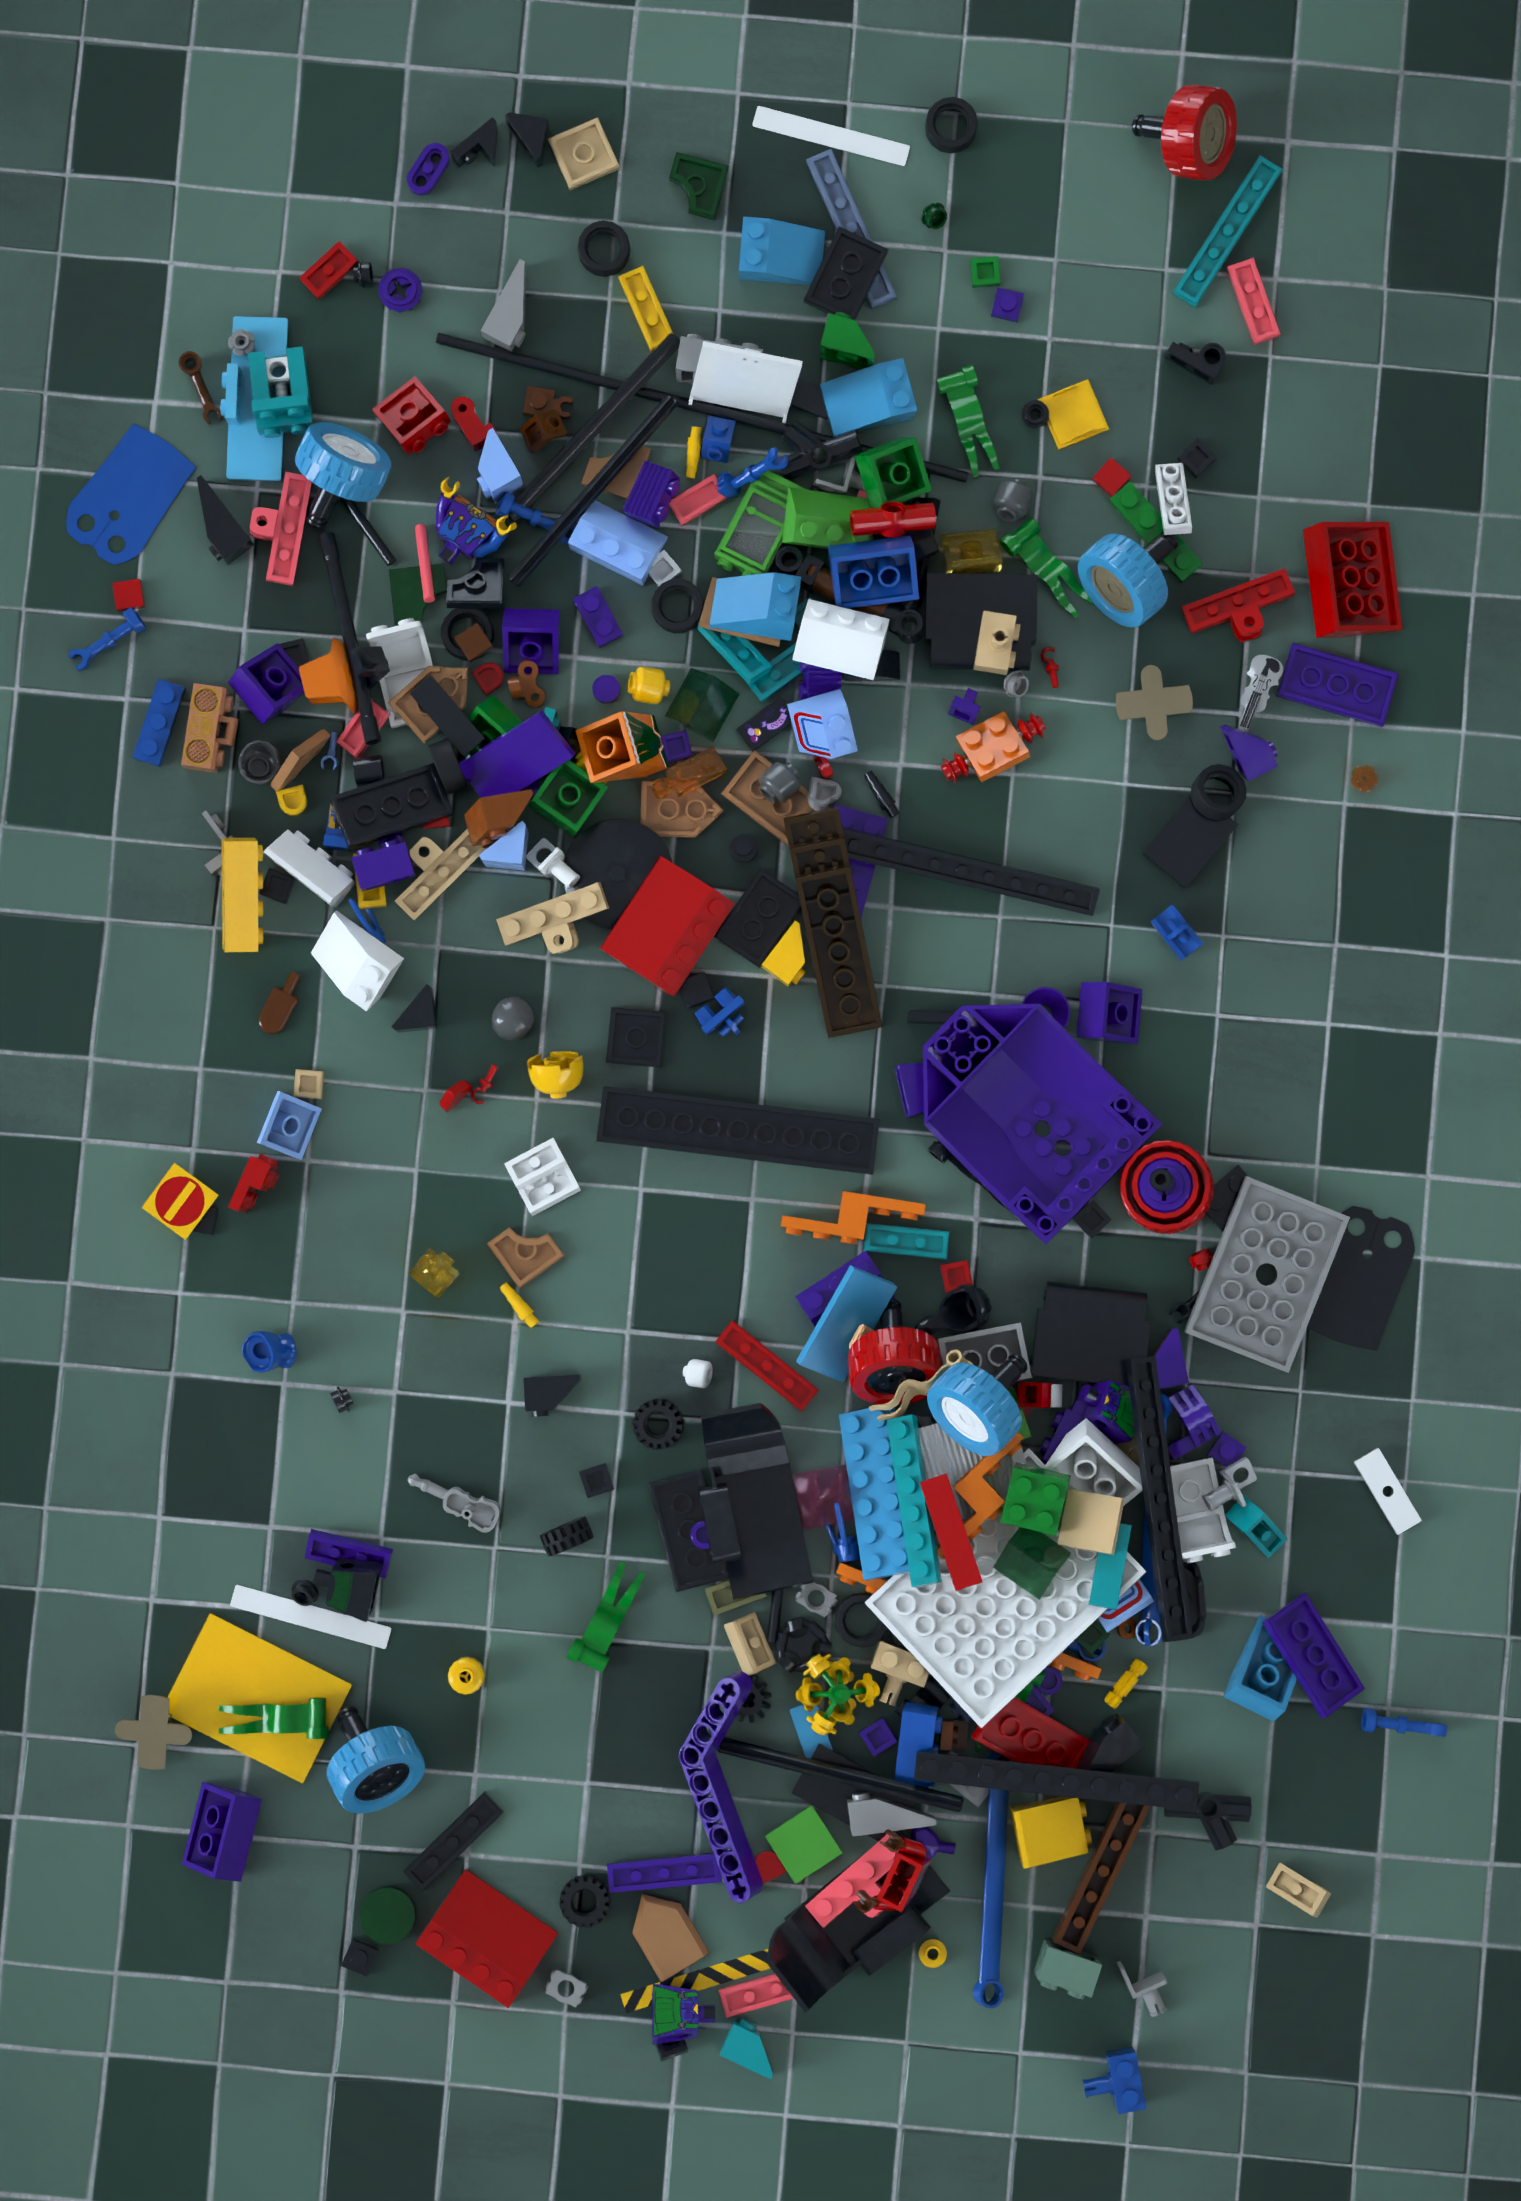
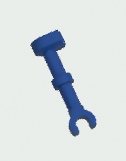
M774 447L768 451V455L762 462L746 467L744 472L737 477L724 471L717 478L716 486L719 487L717 492L728 499L736 497L740 494L743 485L759 480L761 474L766 471L785 468L788 464V455L777 457L778 448Z
M508 492L504 493L495 512V515L499 517L509 515L512 512L529 520L528 523L530 525H539L547 530L556 522L541 515L542 512L537 509L533 511L514 502L515 496ZM574 524L570 530L574 531L576 525ZM564 536L560 542L568 545L569 539Z
M131 607L123 612L127 622L110 633L106 631L102 634L101 639L82 650L74 649L68 654L71 659L82 656V663L76 666L77 670L83 671L87 669L90 660L107 647H114L117 645L116 641L133 630L140 633L146 629L144 622L134 608Z
M1363 1708L1362 1731L1373 1732L1378 1727L1394 1729L1397 1733L1403 1734L1409 1731L1446 1737L1447 1725L1407 1720V1717L1398 1716V1719L1377 1716L1374 1709Z

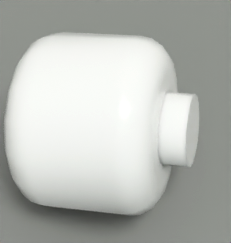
M690 1360L688 1365L683 1368V1376L687 1385L698 1388H707L713 1374L712 1364L704 1360Z

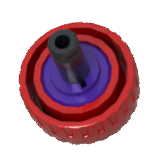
M1158 1140L1142 1146L1125 1163L1126 1166L1121 1173L1120 1195L1126 1211L1140 1226L1159 1234H1175L1197 1225V1222L1204 1218L1213 1200L1214 1181L1207 1162L1195 1149L1179 1141Z

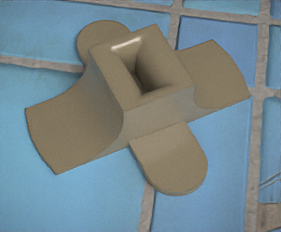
M1148 665L1142 669L1140 675L1142 690L1116 693V711L1119 720L1141 719V721H1146L1148 736L1153 740H1162L1168 732L1167 717L1191 713L1193 697L1189 685L1163 688L1160 669L1155 665Z
M159 1695L141 1696L140 1720L122 1719L115 1726V1734L120 1739L139 1741L138 1767L150 1770L165 1769L168 1744L186 1745L192 1738V1731L188 1726L171 1723L172 1714H169L170 1698Z

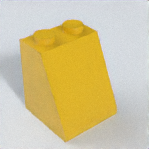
M1062 1796L1010 1806L1019 1858L1024 1869L1089 1853L1087 1846L1092 1845L1089 1828L1084 1829L1082 1818L1087 1817L1084 1800L1079 1801L1078 1798Z

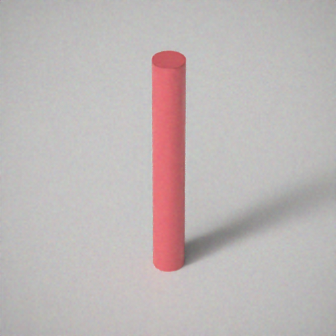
M418 524L415 526L423 598L424 602L430 603L435 601L426 526Z

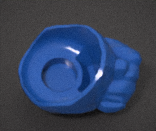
M267 1331L252 1332L242 1345V1355L254 1372H268L278 1366L290 1368L296 1361V1345L293 1336L289 1333L276 1335Z

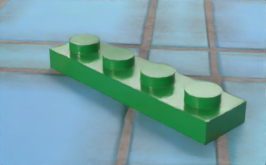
M1131 481L1109 499L1111 505L1146 544H1149L1155 537L1161 535L1163 531L1161 515ZM1175 534L1179 540V546L1173 549L1162 562L1177 580L1182 583L1200 568L1203 563L1183 540Z

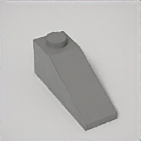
M519 259L481 329L484 339L511 352L515 346L520 347L526 335L524 332L525 261Z
M869 1792L852 1794V1799H847L852 1837L884 1833L888 1829L898 1831L936 1825V1819L933 1815L875 1795L869 1796Z

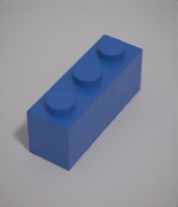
M905 1703L902 1712L894 1780L926 1788L935 1787V1782L914 1780L916 1751L939 1753L940 1744L935 1743L936 1734H941L943 1717H938L939 1707Z

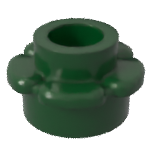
M941 203L929 204L924 208L921 216L922 223L927 228L932 229L941 228L947 220V212Z

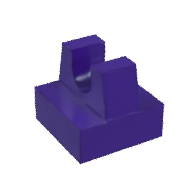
M968 688L964 698L955 695L948 715L974 725L981 706L974 704L978 692Z

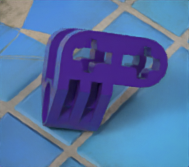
M1193 1384L1168 1396L1172 1404L1171 1413L1173 1411L1177 1412L1188 1431L1187 1435L1168 1445V1454L1171 1460L1182 1456L1221 1434L1209 1407Z

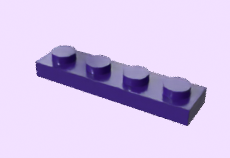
M714 1853L607 1863L609 1893L722 1882L721 1872Z

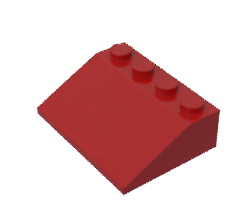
M1321 522L1303 529L1316 638H1341L1403 630L1389 522Z
M660 856L599 949L664 993L675 996L735 903Z
M465 1869L415 1944L509 2009L556 1938L558 1932Z

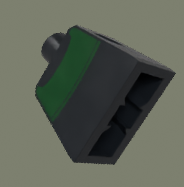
M340 1558L337 1559L331 1572L317 1569L313 1585L328 1589L325 1600L327 1606L367 1622L374 1609L383 1563Z

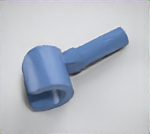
M336 732L331 733L327 755L321 759L322 769H325V762L328 758L334 761L333 771L338 768L339 761L335 757L336 741L338 739V733Z

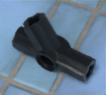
M795 420L784 433L781 440L796 452L788 455L787 466L780 470L782 476L790 481L862 453V446L855 430L822 442ZM817 448H823L827 452L828 457L823 464H818L813 459V453Z
M1201 1792L1198 1793L1197 1811L1164 1807V1816L1200 1819L1214 1849L1217 1851L1237 1841L1229 1821L1250 1822L1252 1810L1251 1797ZM1212 1800L1214 1802L1213 1810L1209 1813H1202L1201 1805L1203 1802Z

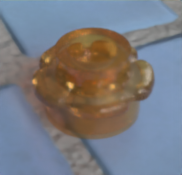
M1368 765L1356 767L1352 771V786L1361 792L1371 791L1372 787L1376 786L1378 782V776L1374 773V768ZM1362 776H1366L1367 780L1363 781Z

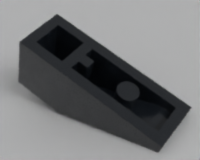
M202 475L197 477L207 538L212 544L208 549L218 562L223 559L229 565L252 548L254 544Z
M1118 1714L1110 1716L1103 1720L1100 1724L1101 1727L1094 1732L1077 1768L1113 1772L1142 1749L1144 1745L1124 1718Z

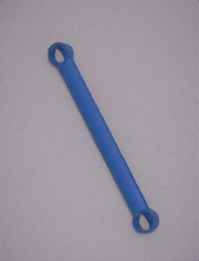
M1161 1394V1401L1164 1404L1163 1416L1166 1431L1167 1418L1171 1414L1172 1404L1166 1395ZM1143 1503L1142 1567L1146 1573L1142 1576V1583L1154 1602L1141 1610V1621L1137 1624L1135 1633L1141 1644L1154 1646L1163 1640L1145 1504ZM1152 1622L1159 1631L1158 1638L1154 1642L1150 1641L1149 1634Z
M994 1751L987 1758L998 1759L1002 1755ZM989 1788L980 1972L979 1981L976 1982L973 1989V1998L976 2003L987 2008L997 2007L1004 1997V1988L999 1982L1009 1800V1790ZM992 1983L995 1992L993 1998L988 2002L985 1996V1989L988 1984Z

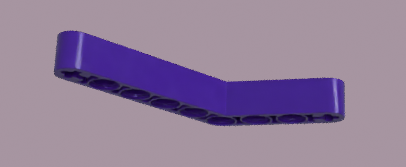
M737 1671L720 1680L679 1751L680 1763L731 1899L738 1903H744L759 1894L762 1890L763 1882L715 1752L751 1692V1678L742 1671ZM719 1705L723 1707L724 1713L720 1710ZM707 1727L710 1729L712 1736L708 1733ZM694 1749L698 1752L699 1758L696 1756ZM704 1776L708 1779L709 1784L704 1780ZM723 1829L727 1832L728 1837L724 1834ZM733 1856L737 1859L738 1864L734 1861Z

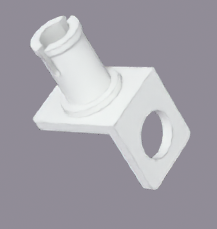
M542 838L526 855L527 860L547 878L553 874L568 889L572 888L580 879V875L576 874L564 862L566 856L558 847L555 848L546 838ZM541 849L550 850L552 853L542 863L537 861V853Z

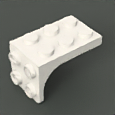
M414 618L401 620L398 622V626L390 628L387 625L376 626L371 629L370 633L366 634L370 647L382 646L390 668V672L380 680L386 709L391 714L389 716L391 728L407 724L392 709L388 702L428 666H433L425 631L421 622L415 621Z
M1213 1458L1170 1466L1183 1562L1203 1560L1202 1555L1209 1553L1214 1557L1231 1554L1230 1549L1236 1548V1545L1229 1533L1223 1504L1210 1511L1202 1498L1204 1494L1219 1487Z

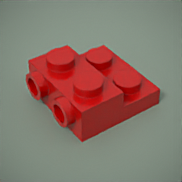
M416 376L372 409L376 417L387 428L407 455L412 452L418 453L422 451L426 446V441L434 435L440 436L444 434L448 424L451 422L445 410Z
M259 1154L258 1158L250 1156L228 1207L245 1214L247 1209L252 1210L258 1198V1195L254 1194L256 1189L267 1193L269 1188L273 1189L279 1178V1174L276 1173L279 1161L263 1154Z

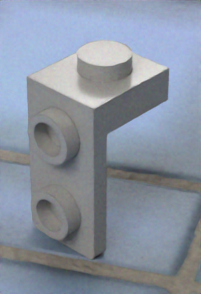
M204 811L202 815L220 839L227 838L221 830L225 825L217 814L214 813L211 816L207 811ZM222 853L205 864L214 877L217 875L222 877Z

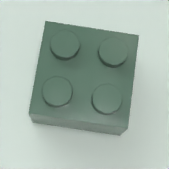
M1044 1939L1034 1973L1038 1981L1041 1982V1986L1052 1990H1057V1987H1061L1068 1991V1995L1083 2000L1084 1996L1092 1998L1102 1963L1097 1956L1082 1951L1079 1955L1053 1941Z

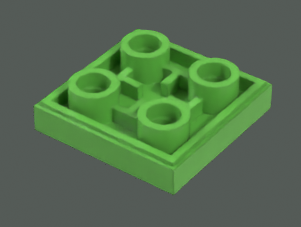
M810 1805L765 1835V1838L795 1884L843 1853L813 1805Z

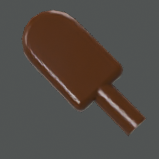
M291 971L283 989L273 988L258 1019L259 1026L264 1032L271 1035L278 1034L285 1028L298 1003V998L292 994L301 978L300 975Z

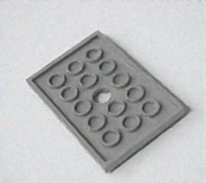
M1245 1176L1184 1332L1289 1373L1350 1217ZM1265 1263L1272 1264L1277 1271L1275 1281L1268 1285L1260 1284L1256 1278L1258 1267Z

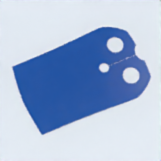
M132 424L105 462L69 505L66 519L67 533L81 545L89 544L93 546L97 551V556L113 565L135 558L143 550L155 528L196 466L165 440ZM118 511L119 519L111 520L109 517L110 512ZM84 514L91 515L95 520L94 528L88 532L80 530L77 525L79 517ZM121 536L125 540V548L122 552L114 553L109 549L108 541L111 537Z

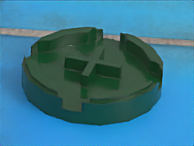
M392 1886L378 1888L369 1893L362 1902L359 1912L360 1925L365 1934L373 1941L382 1944L396 1943L404 1939L412 1930L416 1919L415 1906L410 1896L399 1888Z

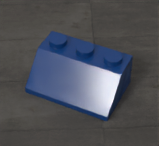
M911 535L828 546L836 606L855 608L919 599L915 549Z

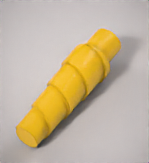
M693 426L691 428V435L688 437L686 478L695 479L703 443L701 427Z
M507 1282L500 1287L501 1292L512 1305L521 1321H525L530 1328H533L539 1323V1320L533 1314L535 1311L530 1308Z

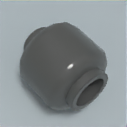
M1012 479L1011 481L1002 482L993 500V508L997 516L1008 522H1015L1024 518L1032 501V492L1022 480Z
M775 762L760 776L759 782L761 786L759 790L770 802L785 803L800 788V781L798 779L800 773L791 763L785 765L781 762Z

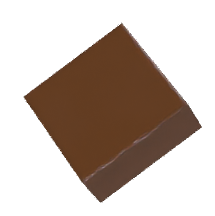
M478 623L454 638L469 662L474 661L493 648Z

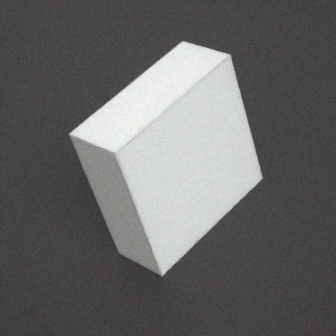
M663 550L655 560L649 576L659 587L662 583L674 579L682 570L668 553Z

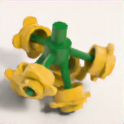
M820 1654L815 1657L812 1656L806 1664L808 1669L803 1673L804 1676L810 1673L814 1680L822 1676L830 1686L828 1691H823L818 1683H812L810 1677H805L802 1681V1686L796 1691V1699L802 1702L806 1711H812L814 1706L821 1703L823 1697L829 1698V1707L826 1712L817 1710L813 1717L807 1716L806 1718L808 1722L812 1723V1730L823 1736L828 1733L836 1734L837 1730L833 1728L836 1722H844L846 1725L853 1724L855 1721L853 1709L856 1708V1701L850 1698L851 1695H855L859 1702H865L867 1707H872L875 1698L880 1694V1688L872 1680L870 1673H865L862 1680L856 1681L854 1689L849 1690L846 1684L854 1679V1673L849 1667L851 1664L850 1660L842 1657L839 1661L831 1662L828 1661L831 1657L830 1654L823 1658Z

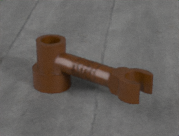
M192 351L183 353L179 358V366L185 374L190 375L196 387L195 389L204 408V420L210 425L208 414L212 411L217 412L220 420H222L221 411L215 407L206 384H204L205 382L200 372L202 367L200 357ZM190 361H195L196 365L194 368H187V364Z

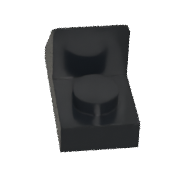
M493 117L450 151L452 160L459 168L463 164H471L478 157L479 151L495 166L498 135L496 120Z

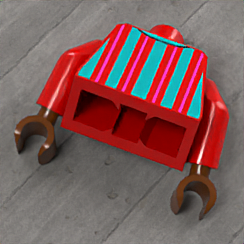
M890 1829L886 1830L885 1833L890 1837L886 1842L880 1841V1844L891 1852L899 1851L879 1894L871 1898L865 1890H859L856 1895L860 1900L853 1901V1904L862 1913H867L872 1908L875 1910H898L902 1913L916 1894L931 1862V1859L926 1856V1848L923 1844L911 1839L901 1838Z

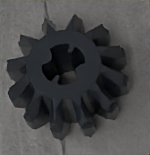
M756 1675L752 1678L751 1692L755 1694L753 1697L754 1704L749 1706V1703L747 1705L743 1704L740 1709L739 1722H743L745 1714H749L750 1723H754V1712L760 1718H764L765 1714L760 1707L771 1708V1704L762 1701V1699L772 1697V1693H761L767 1687V1683L763 1682L758 1687L755 1686L758 1681V1676Z

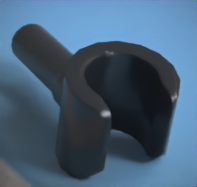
M1200 1290L1185 1303H1177L1170 1311V1315L1174 1311L1182 1314V1318L1177 1322L1178 1324L1184 1322L1190 1315L1191 1308L1195 1304Z

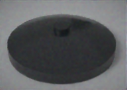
M626 819L601 821L584 830L574 840L566 854L564 862L576 874L580 875V879L572 888L568 889L564 885L566 894L601 882L610 909L585 917V919L599 927L612 930L659 857L662 856L672 862L670 853L661 838L645 825Z

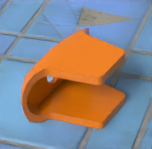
M334 637L331 651L328 654L299 667L305 696L311 704L343 702L354 715L357 711L358 703L345 646Z

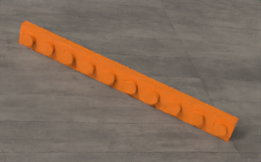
M839 1562L836 1573L841 1575L840 1581L855 1586L856 1581L867 1585L865 1591L872 1594L887 1582V1580L882 1578L866 1581L863 1579L862 1570ZM1064 1652L1049 1664V1666L1061 1671L1064 1670L1065 1666L1075 1670L1074 1676L1088 1682L1091 1677L1098 1679L1102 1670L1096 1665Z

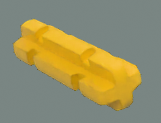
M1138 1658L1131 1663L1130 1670H1126L1113 1686L1114 1690L1112 1692L1109 1691L1104 1698V1701L1114 1709L1123 1701L1121 1698L1123 1696L1126 1697L1138 1682L1139 1675L1142 1676L1148 1669V1666Z

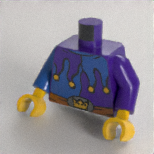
M449 477L444 479L440 486L442 493L436 507L435 527L439 538L446 545L438 556L446 563L452 565L460 553L472 560L474 557L481 558L497 551L507 537V533L516 529V522L507 527L505 520L508 518V515L495 520L459 494H456L454 497L453 494L460 488V482L457 481L454 489L448 486Z

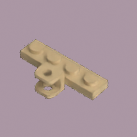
M468 828L444 852L431 839L427 837L421 838L410 849L409 854L412 861L423 873L395 902L415 921L487 848H482V845L472 846ZM420 848H427L429 855L421 857L418 853Z
M601 882L496 920L505 946L542 933L548 950L552 954L578 947L579 938L573 923L574 921L610 908ZM561 936L564 938L563 944L560 943Z

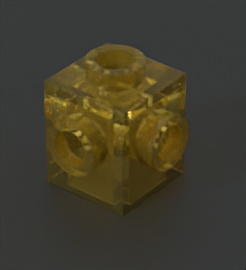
M429 1248L408 1274L436 1298H439L460 1273L452 1267L455 1261L442 1251L438 1255Z

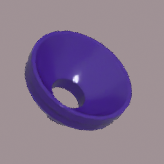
M1040 987L1034 989L1025 996L1021 1003L1041 1004L1042 1006L1049 1007L1052 1011V1017L1063 1028L1067 1026L1070 1020L1071 1011L1068 1000L1060 991L1054 988Z

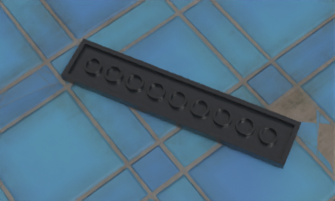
M603 1086L596 1141L873 1175L880 1119Z

